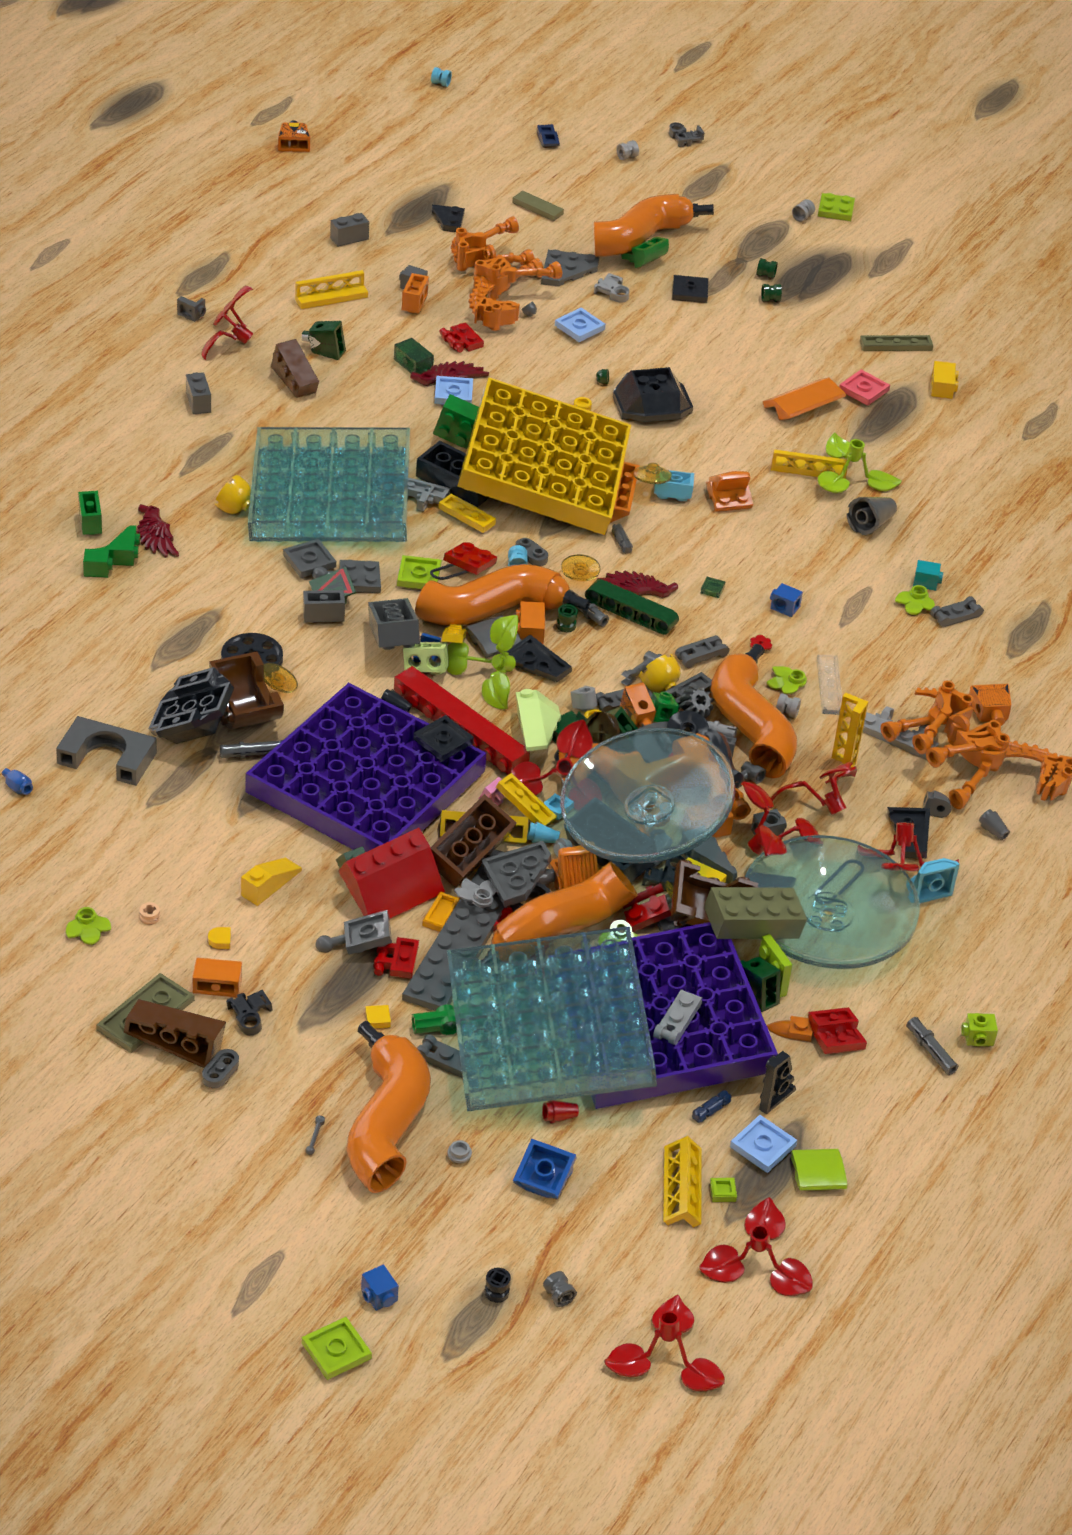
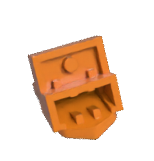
M731 471L709 477V481H706L709 498L713 500L715 512L753 507L754 504L748 485L751 479L749 472Z
M593 844L559 849L558 858L552 859L548 865L549 869H553L555 872L554 886L556 890L581 883L599 871L596 849Z

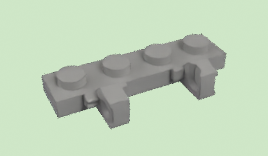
M381 470L376 472L371 481V486L380 488V500L388 502V498H391L392 493L409 495L416 498V509L424 511L428 503L439 504L441 500L450 495V488Z
M886 706L881 714L876 713L875 715L866 712L864 733L927 760L926 753L919 754L914 749L912 743L913 736L924 734L927 725L920 726L918 731L907 730L901 732L894 741L889 742L882 736L880 728L884 722H893L891 719L893 718L894 709ZM933 741L931 748L938 747L939 743Z

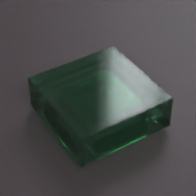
M707 576L700 593L720 598L726 582Z

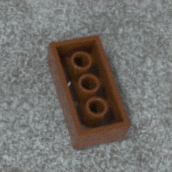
M484 794L431 846L439 874L457 888L463 879L467 878L482 863L481 860L487 858L510 835L517 822Z

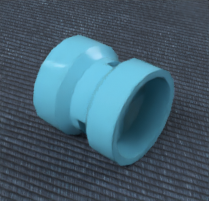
M435 67L432 71L431 83H440L442 86L448 87L451 82L452 72L449 70L443 71L441 68Z
M515 545L508 550V566L528 564L525 547Z

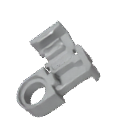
M608 273L604 280L600 278L598 284L594 285V294L598 291L610 295V300L619 303L626 302L629 299V289L623 286L622 277Z

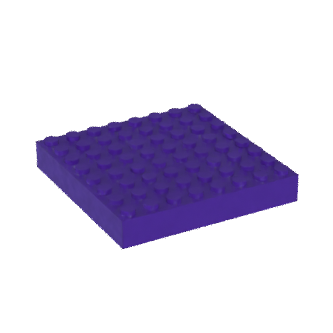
M348 682L245 773V792L353 850L363 846L365 852L414 829L420 828L421 831L426 829L442 813V810L451 805L485 772L486 752L470 745L441 762L413 739L414 733L429 725V723Z
M710 922L548 954V973L595 1109L766 1074L765 1066L767 1061L772 1056L778 1055L732 940L717 939ZM680 990L702 997L701 1006L676 1045L668 1043V1040L664 1038L660 1040L653 1037L656 1026L660 1024Z

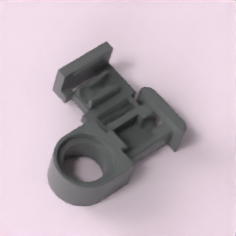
M674 122L669 125V135L672 139L676 138L678 147H684V145L691 146L692 141L704 140L705 132L699 125H697L694 132L692 130L686 132L687 129L681 123Z

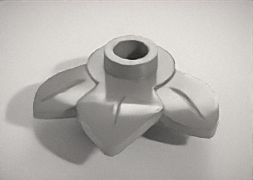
M464 878L461 888L454 889L458 897L471 901L479 908L491 906L493 896L496 894V890L490 880L482 882L479 886Z

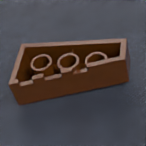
M138 999L126 1017L124 1033L205 1068L221 1050L226 1021Z

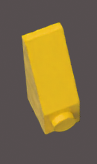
M286 857L255 865L241 876V896L259 906L302 871V867Z

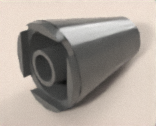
M858 497L853 499L848 505L849 513H847V520L852 530L856 533L859 532L862 535L872 534L896 513L897 505L889 497Z

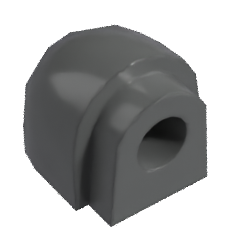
M935 790L932 792L927 791L923 801V808H930L931 816L942 818L950 814L951 803L949 798L943 793Z

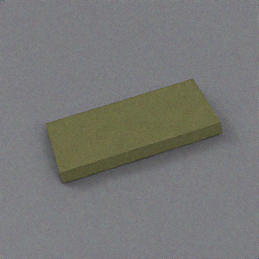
M159 973L96 1024V1030L132 1053L144 1042L125 1034L124 1026L126 1017L138 999L184 1010L195 1001V995Z

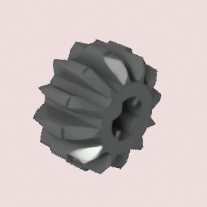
M697 685L684 690L683 695L678 699L681 702L678 708H682L684 711L696 712L704 718H707L714 708L711 704L714 699L709 698L710 692H705L704 687L698 688Z

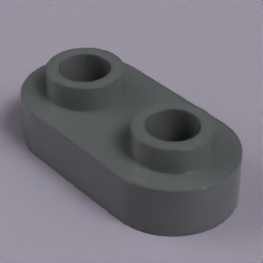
M521 538L516 541L515 545L526 548L527 560L530 564L537 566L547 564L548 552L529 538Z
M232 1049L220 1050L202 1071L204 1085L209 1088L223 1086L239 1067L238 1053Z

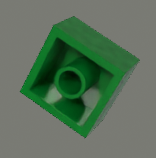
M449 394L433 434L467 449L479 407Z

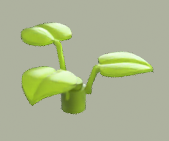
M834 432L827 441L826 453L833 458L841 459L844 457L847 461L840 475L835 472L825 471L818 476L817 481L820 487L829 492L841 493L846 491L850 482L843 477L850 461L858 462L861 458L865 477L868 478L867 483L873 489L889 491L900 485L902 480L879 470H871L868 473L866 453H863L865 443L859 439H853L848 442Z
M518 615L501 617L492 624L490 639L494 644H497L496 649L501 653L495 655L492 659L468 656L469 647L464 642H452L447 646V671L452 675H461L465 672L467 660L492 663V666L498 670L491 673L490 679H486L482 684L484 700L492 707L498 709H508L510 681L504 673L512 671L515 668L516 661L506 651H509L515 643L518 630Z

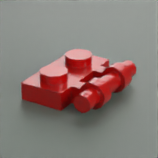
M466 322L451 326L450 330L445 328L439 330L442 339L445 342H449L450 347L459 353L464 348L469 352L484 347L483 339Z
M661 883L654 887L652 885L646 887V890L638 893L635 899L623 907V909L632 907L624 911L632 932L671 916V909L665 894L657 897V894L664 892ZM650 898V901L639 905V902Z
M397 937L396 943L377 947L378 956L373 964L375 968L374 974L381 976L385 969H390V976L412 979L419 949V940ZM393 954V958H388L387 955Z

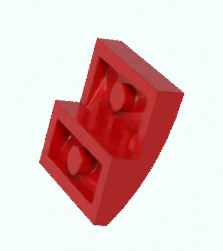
M849 1007L808 1012L812 1031L824 1054L866 1049L867 1041L857 1029L859 1020Z

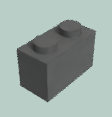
M363 213L333 219L330 222V238L337 247L369 240L370 222Z
M204 372L186 374V394L192 413H211V392Z
M344 590L303 591L304 623L345 621Z

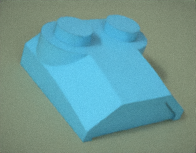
M657 468L654 493L658 498L668 499L670 497L676 498L678 501H687L692 498L694 473Z
M946 858L925 862L917 875L910 879L907 886L911 892L910 900L915 905L952 896L960 864L957 861Z

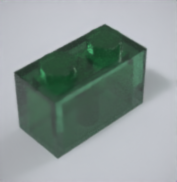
M409 338L394 344V360L411 374L412 372L422 374L433 366L434 355L415 339Z

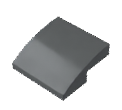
M502 615L466 627L474 645H479L485 658L500 654L496 649L497 644H494L490 639V629L494 621L503 617ZM518 634L516 636V640L513 646H515L517 643L521 641Z

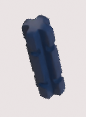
M726 1090L721 1091L717 1096L703 1103L702 1107L699 1106L693 1110L692 1118L698 1123L704 1121L706 1117L723 1108L722 1106L729 1104L732 1098L731 1094Z

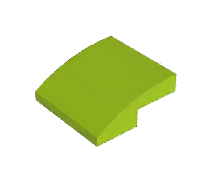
M839 1149L791 1151V1160L796 1170L795 1180L799 1190L847 1189V1178Z

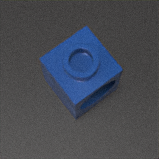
M781 583L770 595V600H772L770 609L792 617L801 607L803 592Z

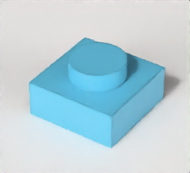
M556 793L544 802L557 815L556 820L561 819L572 809V803Z

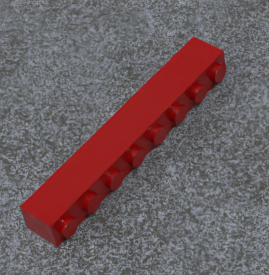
M411 666L394 677V691L411 703L412 707H415L433 721L444 715L448 716L474 737V744L472 746L486 752V760L498 767L502 772L509 775L518 764L529 762L530 751H526L524 745L415 667Z

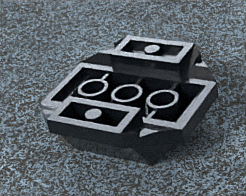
M670 367L630 370L613 390V399L621 419L628 420L630 418L640 422L682 419L687 414L693 413V405L688 393Z
M215 667L178 677L174 683L175 686L161 699L148 729L152 735L159 738L163 737L175 744L215 734L233 693V685Z

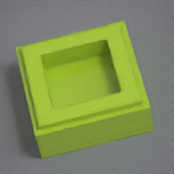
M710 1178L712 1202H736L737 1192L734 1178Z

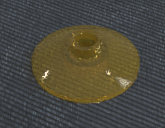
M657 463L639 466L633 473L637 480L649 484H663L670 481L672 477L669 470L659 466Z
M582 554L568 556L561 564L563 574L575 581L595 579L601 569L596 559Z
M274 663L264 664V682L271 689L283 693H292L297 689L298 682L289 670Z

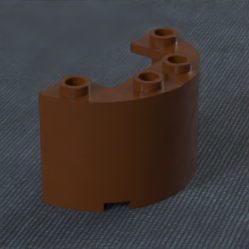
M257 651L209 661V667H215L234 687L227 708L221 718L222 725H226L228 729L232 730L282 718L284 704L277 691L269 692L264 682V664Z
M680 860L675 866L670 919L674 921V925L677 928L709 923L704 905L711 887H758V883L750 881L747 877H738L728 884L721 882L715 877H703L698 873L700 866L692 864L689 860Z

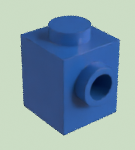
M384 1264L362 1274V1295L365 1301L371 1303L376 1311L383 1307H390L398 1301L399 1285Z

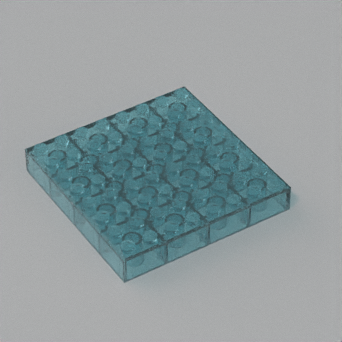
M257 427L248 516L249 541L302 542L319 539L321 542H407L411 449L410 428Z
M630 926L447 950L467 1111L657 1086L656 1067Z

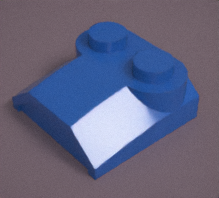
M531 1138L514 1176L513 1183L526 1191L545 1198L558 1199L568 1177L573 1173V1166L577 1159L576 1154Z

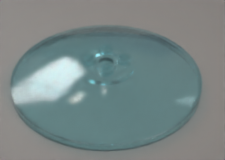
M673 728L638 729L607 739L583 755L572 767L564 781L560 796V807L565 826L570 835L589 852L599 857L622 863L658 862L689 852L717 832L732 809L735 798V781L732 768L725 755L718 747L705 738L691 732ZM647 805H655L652 808H646Z
M811 835L783 841L787 848L786 854L765 856L763 852L754 860L745 877L749 878L750 881L758 883V888H794L808 920L799 939L774 940L786 956L806 964L833 969H853L874 965L892 957L905 947L917 927L920 912L919 897L908 874L902 870L891 871L881 868L883 863L896 862L881 851L855 840L826 835ZM828 911V912H831V913H833V914H832V915H828V914H825L824 912Z

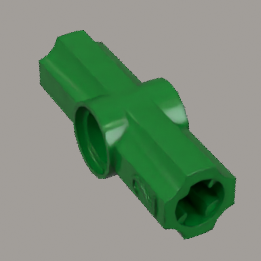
M445 1004L438 1007L436 1011L412 1014L411 1017L412 1029L415 1034L440 1031L443 1035H453L460 1028L483 1026L484 1023L481 1006L455 1009L454 1006Z

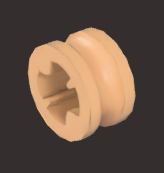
M152 902L141 905V922L147 925L157 923L160 919L159 906Z

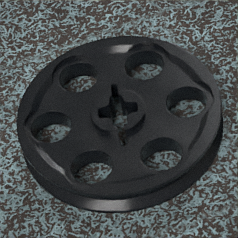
M243 633L230 638L224 643L221 650V659L257 651L264 664V678L274 675L281 668L283 649L274 638L268 635ZM250 641L252 642V644L247 645L244 644V642ZM264 646H271V647H273V648H271V649H264L263 647H264ZM230 650H235V651H237V652H236V653H229L228 651H230ZM269 659H274V660H276V662H272V663H271V662H268L267 660H269Z

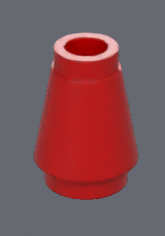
M549 1100L542 1105L543 1119L550 1123L575 1118L579 1115L577 1103Z

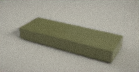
M523 190L515 195L512 203L552 221H555L564 214L563 208Z

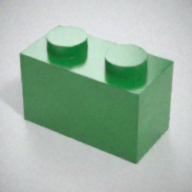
M98 490L78 492L82 535L102 534V514Z

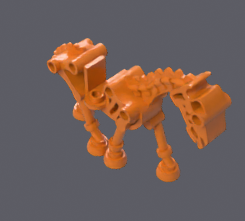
M514 216L506 219L503 224H496L494 228L484 233H470L465 228H457L456 237H454L451 245V253L454 254L453 257L457 263V270L465 271L467 268L475 266L474 289H472V293L469 296L471 299L468 301L470 303L469 308L472 309V313L475 315L474 323L476 324L477 321L481 320L483 321V326L489 327L493 331L500 330V326L515 324V321L519 319L520 304L513 301H497L499 295L508 290L511 283H514L520 276H548L549 278L560 279L562 277V267L559 262L555 261L544 269L542 261L539 258H535L530 249H526L519 256L511 252L509 254L496 255L493 245H486V239L496 234L500 235L504 232L518 233L519 225ZM513 262H517L523 266H520L519 269H516L515 267H511L510 264H513Z
M949 680L944 681L938 691L935 688L929 690L927 687L924 690H921V688L915 690V695L935 698L933 707L929 710L927 717L911 720L900 719L897 722L887 721L881 724L882 736L889 742L894 741L899 736V733L905 732L909 728L927 725L924 734L913 736L912 743L914 749L919 754L926 753L929 764L934 768L940 767L946 758L953 757L954 754L958 753L969 763L979 767V770L970 781H966L963 784L962 789H953L949 792L950 803L956 809H962L968 803L970 794L974 793L979 781L986 777L990 770L998 771L1006 757H1023L1041 762V775L1036 786V792L1038 795L1042 793L1040 799L1043 801L1048 796H1050V801H1052L1058 795L1063 796L1067 794L1072 782V757L1063 755L1058 757L1057 753H1050L1048 748L1040 749L1036 744L1031 747L1027 743L1020 745L1016 740L1011 742L1009 735L1001 733V724L996 720H991L989 723H984L969 731V720L974 709L971 706L973 697L957 691L954 688L955 684ZM941 724H946L944 732L947 733L950 744L944 745L943 748H931L933 739L938 733L937 729Z

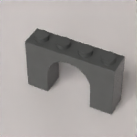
M77 716L56 748L57 764L77 769L91 750L99 747L117 748L123 752L116 764L117 781L137 786L157 754V739L153 736Z

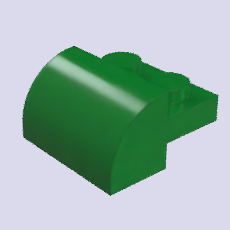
M654 237L633 247L632 251L621 254L622 259L629 260V262H634L635 268H639L666 255L669 250V239Z

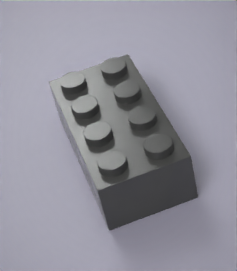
M408 598L368 602L369 624L379 648L390 650L394 649L395 646L403 645V647L409 648L414 647L415 644H420L419 620Z

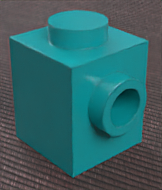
M918 560L913 586L921 585L926 589L936 591L937 584H942L944 572H940L941 564Z

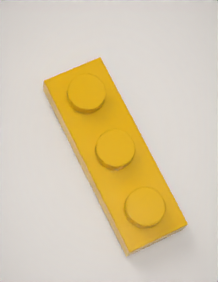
M453 494L448 495L439 502L438 509L482 533L496 525L495 517Z
M450 624L442 634V641L463 643L466 637V629H462V625Z
M512 773L496 785L495 788L526 817H529L528 819L531 822H539L549 826L557 818V815Z

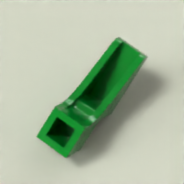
M128 526L107 546L85 549L83 559L84 577L108 578L109 570H113V565L134 566L135 558L139 557L140 534H137V526Z

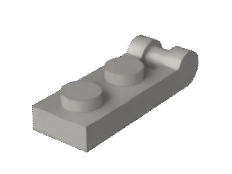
M680 990L664 1018L656 1026L653 1037L660 1040L664 1038L668 1040V1043L676 1045L701 1006L702 997Z

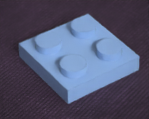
M579 308L555 320L557 328L578 342L604 331L606 325L583 308Z
M437 376L434 404L444 405L449 394L472 404L473 378Z
M761 1115L755 1118L730 1142V1148L767 1173L797 1145V1139Z

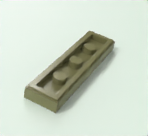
M930 335L860 336L863 351H933Z

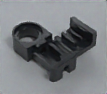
M678 854L669 855L664 870L663 868H660V870L653 868V865L645 870L642 885L645 886L647 881L656 884L661 883L664 891L673 893L675 867L670 863H678L680 860H685L684 857Z
M263 989L247 996V1000L245 993H240L236 999L231 997L226 1001L228 1010L232 1008L237 1015V1025L248 1036L256 1035L262 1029L261 1018L257 1013L262 1007L265 1009L266 1007L270 1012L273 1011L272 1003ZM253 1020L257 1022L253 1027L245 1026V1023Z

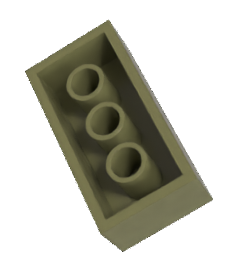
M711 887L704 905L717 939H762V936L768 934L773 939H799L808 920L794 888Z

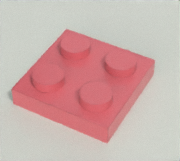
M862 369L839 385L846 395L867 406L890 390V384Z

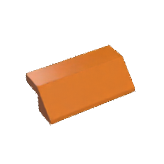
M828 377L815 380L762 402L764 408L775 406L779 420H785L843 398L846 394Z
M628 462L623 463L610 523L630 514L640 465Z

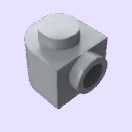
M584 686L570 692L573 708L586 712L597 706L594 687Z

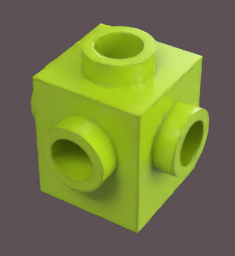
M967 1013L966 1021L961 1025V1034L965 1036L967 1046H994L998 1033L995 1014Z

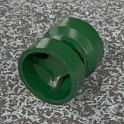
M760 258L756 275H766L768 278L774 279L778 262H768L766 259Z
M762 284L761 299L763 302H768L769 300L781 301V284H774L773 286Z
M564 604L558 608L556 627L560 631L572 632L576 629L577 608L570 604Z

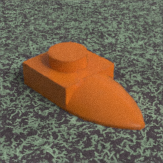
M791 1016L790 1020L776 1021L766 1025L769 1031L780 1037L811 1042L812 1028L809 1018Z

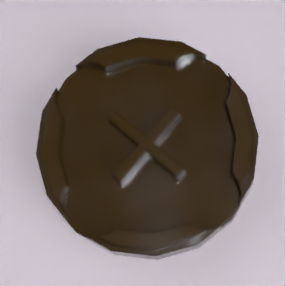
M594 712L586 720L592 741L614 748L620 735L617 719L608 712Z

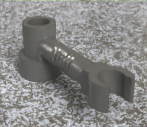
M647 651L641 664L632 670H625L621 674L626 677L621 683L627 686L631 685L636 676L641 671H645L647 669L646 666L662 656V654Z
M748 761L744 762L741 767L744 780L750 779L754 783L759 784L766 776L764 768L759 765L755 766Z

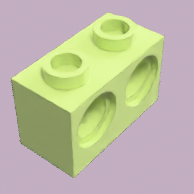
M420 642V644H415L414 647L403 648L404 670L413 666L422 673L431 672L433 675H439L446 672L448 668L447 642ZM411 656L419 657L421 662H414ZM431 656H438L441 662H434Z

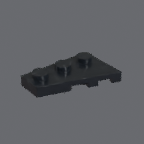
M531 635L517 643L509 651H506L509 653L508 655L515 658V667L554 682L560 681L572 672L571 665Z
M887 807V813L895 833L896 823L914 824V835H917V844L921 857L927 858L930 808ZM911 842V846L905 847V858H917L913 842Z
M784 1051L780 1052L777 1056H772L765 1066L766 1074L763 1079L764 1085L760 1095L761 1102L759 1110L765 1114H768L796 1091V1086L792 1084L794 1076L790 1074L792 1071L791 1058Z

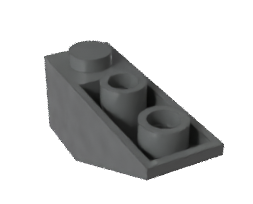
M708 829L684 836L682 852L686 858L689 857L726 874L727 884L736 880V868L730 864L726 853L722 852L716 838L712 837Z

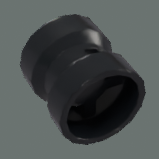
M497 1267L487 1272L484 1292L486 1298L491 1302L501 1303L509 1297L511 1275L506 1269Z

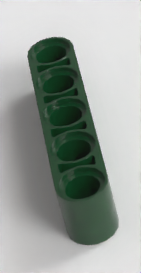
M597 579L585 591V598L589 599L591 604H595L602 609L663 635L668 634L679 621V616L674 610L602 579Z

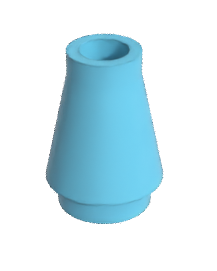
M539 822L530 823L527 840H531L532 843L540 841L555 843L559 839L560 831H556Z

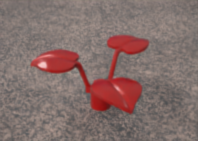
M243 286L215 318L214 326L223 317L234 326L231 330L233 335L222 330L215 333L202 349L201 355L205 360L208 351L221 335L231 337L234 340L238 339L243 344H246L252 337L253 332L247 328V325L243 323L234 310L235 303L247 292L253 290L251 287ZM229 310L232 311L239 323H234L226 315Z
M585 720L569 724L558 735L557 749L561 753L567 754V757L560 759L556 764V768L540 776V768L536 764L527 761L518 764L511 771L535 796L543 790L541 780L554 773L561 778L568 777L574 788L568 790L566 800L572 803L571 811L574 813H578L594 798L601 802L600 791L594 782L582 779L576 785L572 775L573 763L570 760L571 755L575 758H583L590 753L593 745L592 736Z
M847 762L826 771L819 777L823 779L829 776L825 784L830 782L833 790L824 795L825 800L806 781H798L781 787L772 795L771 799L773 801L777 795L789 788L804 786L821 802L822 806L827 805L830 814L833 815L846 809V805L838 790L837 781L842 777H855L857 767H851L853 762Z
M750 782L741 783L750 801L758 808L764 809V815L758 827L754 830L756 834L748 841V846L754 853L760 855L764 851L765 856L786 854L787 848L781 838L793 831H799L801 837L811 844L823 845L816 828L804 818H797L795 820L797 826L778 836L775 835L768 827L763 825L769 814V808L772 809L774 807L772 799L760 786Z
M896 823V834H894L890 850L867 848L860 843L858 845V853L861 856L886 857L895 855L894 849L898 842V846H901L900 864L883 863L881 868L886 870L918 871L919 866L922 867L925 863L922 860L917 844V835H914L913 823ZM911 842H913L919 866L916 864H904L905 847L911 846Z
M770 1197L757 1204L747 1215L744 1226L746 1233L750 1236V1241L746 1242V1247L740 1256H738V1252L734 1247L725 1244L718 1245L706 1254L703 1262L699 1265L700 1271L708 1278L724 1283L733 1282L744 1274L745 1267L741 1261L744 1260L749 1249L752 1248L756 1252L767 1250L774 1268L777 1269L770 1276L771 1286L777 1293L784 1296H795L808 1293L813 1288L812 1276L802 1262L794 1258H786L782 1261L781 1265H778L775 1259L772 1245L769 1244L770 1239H776L783 1234L786 1222L783 1214Z
M678 1294L663 1303L653 1314L652 1325L656 1330L647 1352L644 1353L642 1347L636 1344L626 1343L613 1349L604 1360L605 1365L616 1374L625 1377H638L650 1370L651 1362L647 1358L651 1356L659 1337L666 1342H672L677 1339L683 1363L687 1367L681 1372V1380L686 1387L694 1391H708L725 1384L724 1374L714 1362L705 1358H696L692 1363H689L681 1337L682 1333L689 1331L694 1326V1315Z

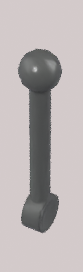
M319 1115L315 1118L316 1127L310 1145L305 1149L308 1155H312L315 1152L314 1145L320 1127L325 1123L324 1116Z

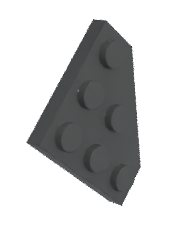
M548 249L544 269L557 261L562 267V277L560 279H553L548 276H542L541 284L561 286L564 285V281L569 279L574 281L582 278L585 273H595L598 270L600 257H595L593 254H579Z
M540 841L482 859L481 861L482 867L504 907L526 901L552 859L544 841Z

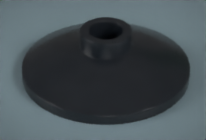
M693 711L675 713L670 717L667 725V730L673 740L683 736L699 734L709 729L706 719Z

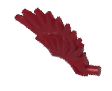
M454 361L450 364L445 362L444 364L440 363L438 366L434 365L430 370L422 374L412 372L410 378L418 381L419 384L427 386L436 383L437 376L469 378L489 376V372L483 371L484 367H474V363L465 364L464 361L459 363Z
M140 504L138 511L145 513L137 526V534H140L141 545L145 544L146 550L151 548L153 554H156L158 548L164 557H168V552L179 557V552L171 542L174 541V537L170 532V524L161 519L160 509L152 505Z
M626 570L623 573L615 571V574L606 573V578H597L637 595L653 594L665 598L670 596L671 592L678 589L676 582L666 585L659 580L656 581L652 575L650 577L641 572L637 574L635 571H632V574Z

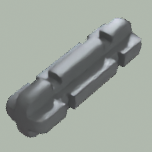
M619 523L617 525L614 524L612 532L623 553H631L633 545L623 530L624 528Z

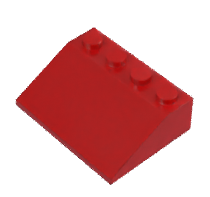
M420 828L414 829L346 861L338 870L363 916L387 910L390 919L437 897L440 892L445 893L431 847Z

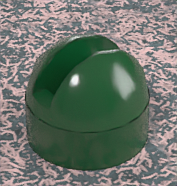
M601 369L596 373V379L599 383L609 384V369Z

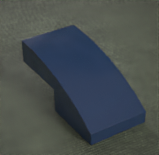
M553 124L537 125V134L543 147L560 145L558 134L555 132Z

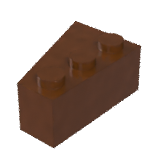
M297 339L276 344L271 367L293 395L298 398L316 393L319 380Z

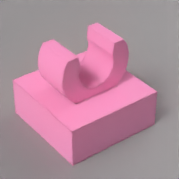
M498 777L486 786L478 799L485 794L497 806L503 803L505 796L495 788L502 779Z

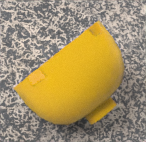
M239 475L233 476L232 479L234 481L231 484L227 482L216 497L218 503H215V506L228 514H237L242 510L246 511L252 504L250 501L252 489L249 483Z
M670 654V657L662 655L646 666L648 670L645 673L641 671L639 678L649 690L663 692L676 686L680 678L681 669L673 654Z

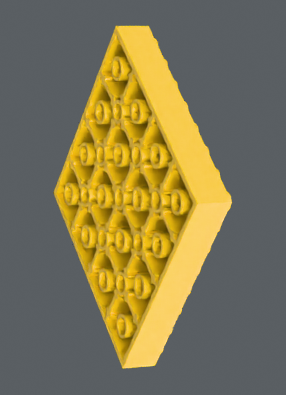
M488 377L457 486L605 535L613 515L631 424Z

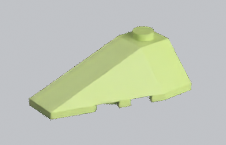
M524 689L521 692H516L517 714L526 751L548 749L553 738V731L557 729V722L561 720L559 706L537 690Z

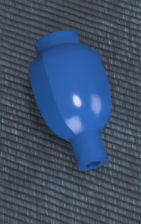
M8 768L2 771L5 783L11 790L17 794L28 795L33 790L32 780L27 775L18 770L11 771Z

